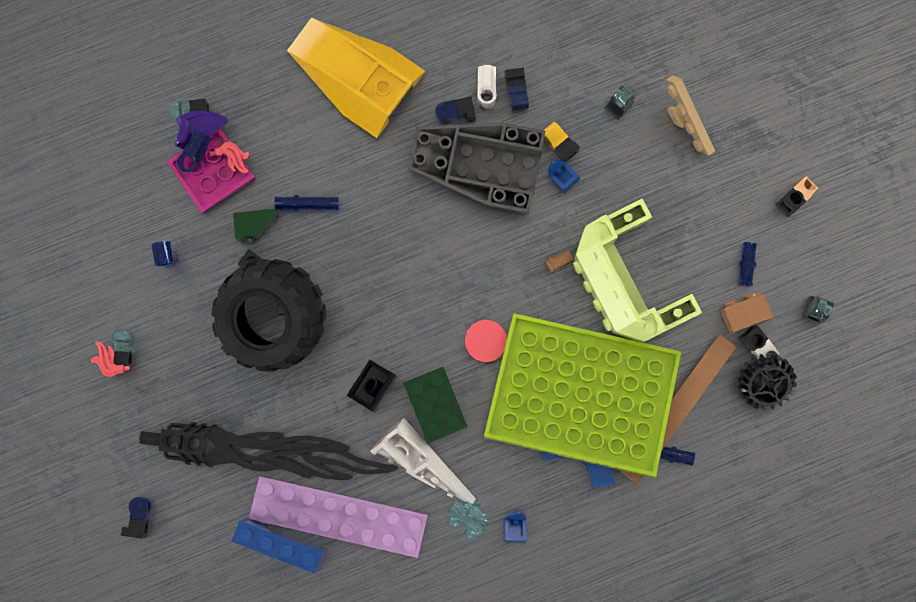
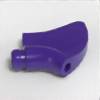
M192 111L176 118L180 128L175 146L185 149L186 145L189 144L205 150L210 137L228 122V119L220 114L209 111Z

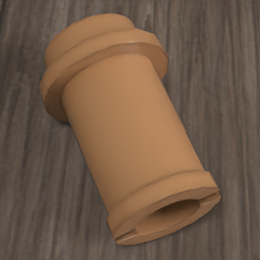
M565 250L552 258L549 256L548 260L545 261V265L550 273L553 271L557 272V269L572 263L573 258L571 253Z

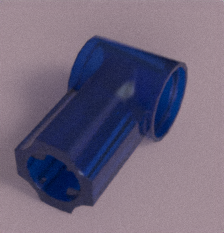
M194 130L183 153L178 157L177 166L179 169L189 173L195 172L199 168L200 161L212 139ZM187 157L193 159V166L189 169L184 166V160Z
M170 241L151 244L155 266L174 267L175 263L179 261L178 253L172 250Z

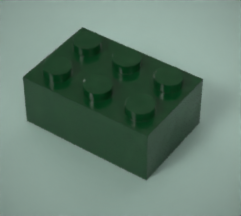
M444 367L403 382L427 443L468 427Z

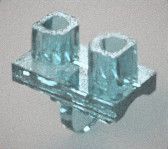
M456 501L449 511L450 515L447 523L457 528L461 521L468 525L464 534L473 540L479 533L482 534L488 521L482 518L484 512L478 509L481 504L479 501H476L474 506L467 501L464 506Z

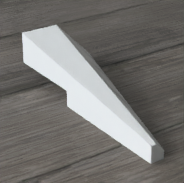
M404 417L391 426L370 451L374 455L379 453L388 458L387 462L392 465L397 463L406 468V473L435 488L438 486L447 491V496L451 498L456 496L465 501V506L467 507L473 505L476 499Z

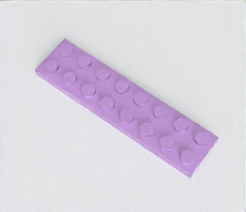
M259 476L249 519L418 558L428 515Z

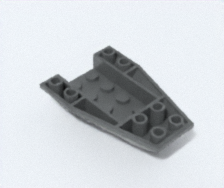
M508 123L416 127L408 169L485 205L529 214L546 131Z

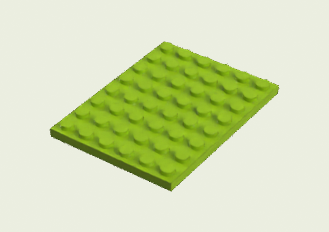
M513 313L484 438L656 478L682 351Z

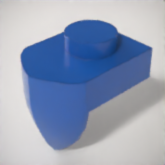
M554 160L549 166V176L564 192H567L581 179L564 160Z
M517 510L512 511L504 518V542L526 543V515Z

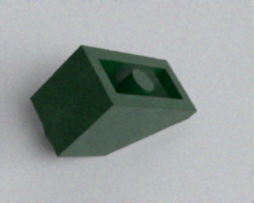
M276 209L233 213L235 238L241 241L242 244L254 243V240L260 239L279 217L278 211Z

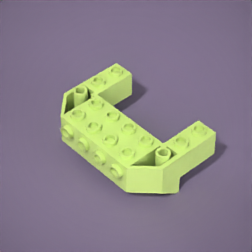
M643 198L586 225L574 257L575 262L573 263L577 274H582L585 280L582 282L587 293L591 292L595 299L592 303L596 311H601L604 317L602 322L607 331L611 330L613 335L642 343L702 313L693 294L656 311L655 307L648 310L614 245L617 238L649 222L652 218Z

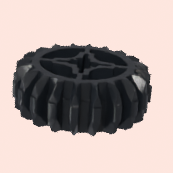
M768 353L766 358L763 354H760L758 360L752 357V363L745 362L746 369H740L742 376L737 377L740 383L738 389L741 397L746 399L745 401L748 405H753L756 409L761 406L762 410L766 411L767 407L770 406L774 410L776 404L782 407V401H789L788 394H794L792 388L797 387L795 382L797 376L794 373V368L785 358L782 359L778 354L774 357ZM764 377H766V379L769 380L768 382L770 384V387L767 385V383H765L766 381Z

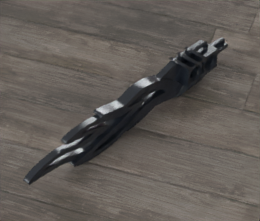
M197 422L189 424L170 423L167 426V430L161 429V433L141 431L139 436V444L159 446V451H164L163 455L166 459L183 461L187 465H191L190 462H194L197 466H202L201 463H204L207 467L213 468V465L235 463L253 471L267 472L281 469L308 479L312 475L332 480H350L353 477L325 467L321 463L340 466L359 474H383L398 469L395 465L359 458L345 451L349 450L350 446L338 441L315 436L282 438L284 434L279 432H256L239 436L218 427L217 424L206 427L208 423H202L197 426L195 425ZM171 427H177L182 429L180 431L171 430ZM172 435H175L178 439L175 447H170L168 444V439ZM269 436L266 440L252 439L256 437ZM192 438L199 440V447L195 450L189 446ZM207 438H209L216 448L205 454ZM300 440H309V441H317V442H320V443H323V444H313V443H288V442L300 441ZM231 445L279 452L263 453L256 457L241 453L232 448ZM168 452H174L178 456L168 455ZM334 452L357 463L380 469H359L339 460L316 457L306 453ZM300 454L307 463L323 469L334 476L320 473L293 459L281 456ZM248 461H263L277 466L257 465Z

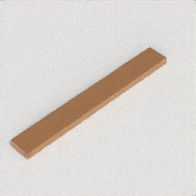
M718 335L672 398L662 450L737 348L736 345L722 335ZM620 470L622 474L636 484L643 477V475Z

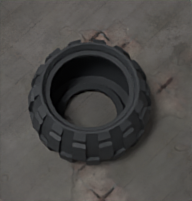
M260 259L236 269L235 272L226 277L218 289V297L213 301L211 316H214L213 332L215 337H219L223 345L221 349L227 356L232 355L237 359L236 363L248 369L255 367L259 371L273 372L278 369H288L312 353L324 332L323 322L326 320V306L321 300L323 293L318 284L315 285L310 280V274L301 267H292V264L287 261ZM253 296H265L273 299L281 307L285 316V329L282 336L276 342H270L261 338L250 327L245 314L246 299Z

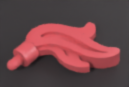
M225 142L221 147L214 148L215 151L209 153L210 156H227L228 165L232 171L236 172L234 168L236 166L239 172L243 174L249 173L242 161L248 159L249 152H242L236 144Z
M95 342L98 346L99 356L93 357L91 363H97L102 374L106 377H114L117 374L130 370L129 366L114 364L115 353L111 346L107 348L102 342Z

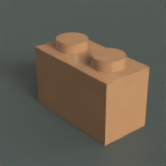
M756 292L744 296L745 300L739 303L737 299L725 303L726 308L721 309L720 312L729 334L773 318L764 293L757 295Z

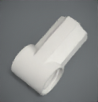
M483 65L478 67L477 103L481 109L490 110L495 106L497 96L496 67ZM483 95H490L492 100L484 101L481 97Z

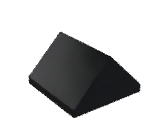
M369 359L347 396L375 413L397 379V376Z

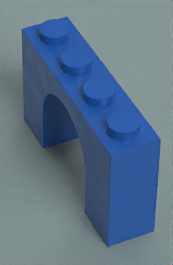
M248 518L239 521L231 541L314 574L320 570L328 550L311 542L303 543L269 531L267 525Z

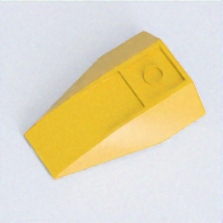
M314 18L309 20L287 50L341 114L376 139L388 125L389 116L410 88L414 89L425 74V70L393 48Z

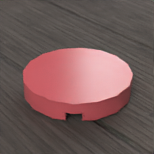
M481 320L473 324L468 329L465 337V346L469 355L480 362H493L499 359L504 353L507 342V335L503 327L490 320Z

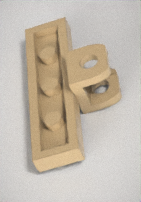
M674 75L667 78L668 93L672 98H675L677 103L676 107L671 106L667 108L673 123L680 128L685 126L687 132L692 134L694 138L693 145L698 152L706 155L715 152V149L682 79Z

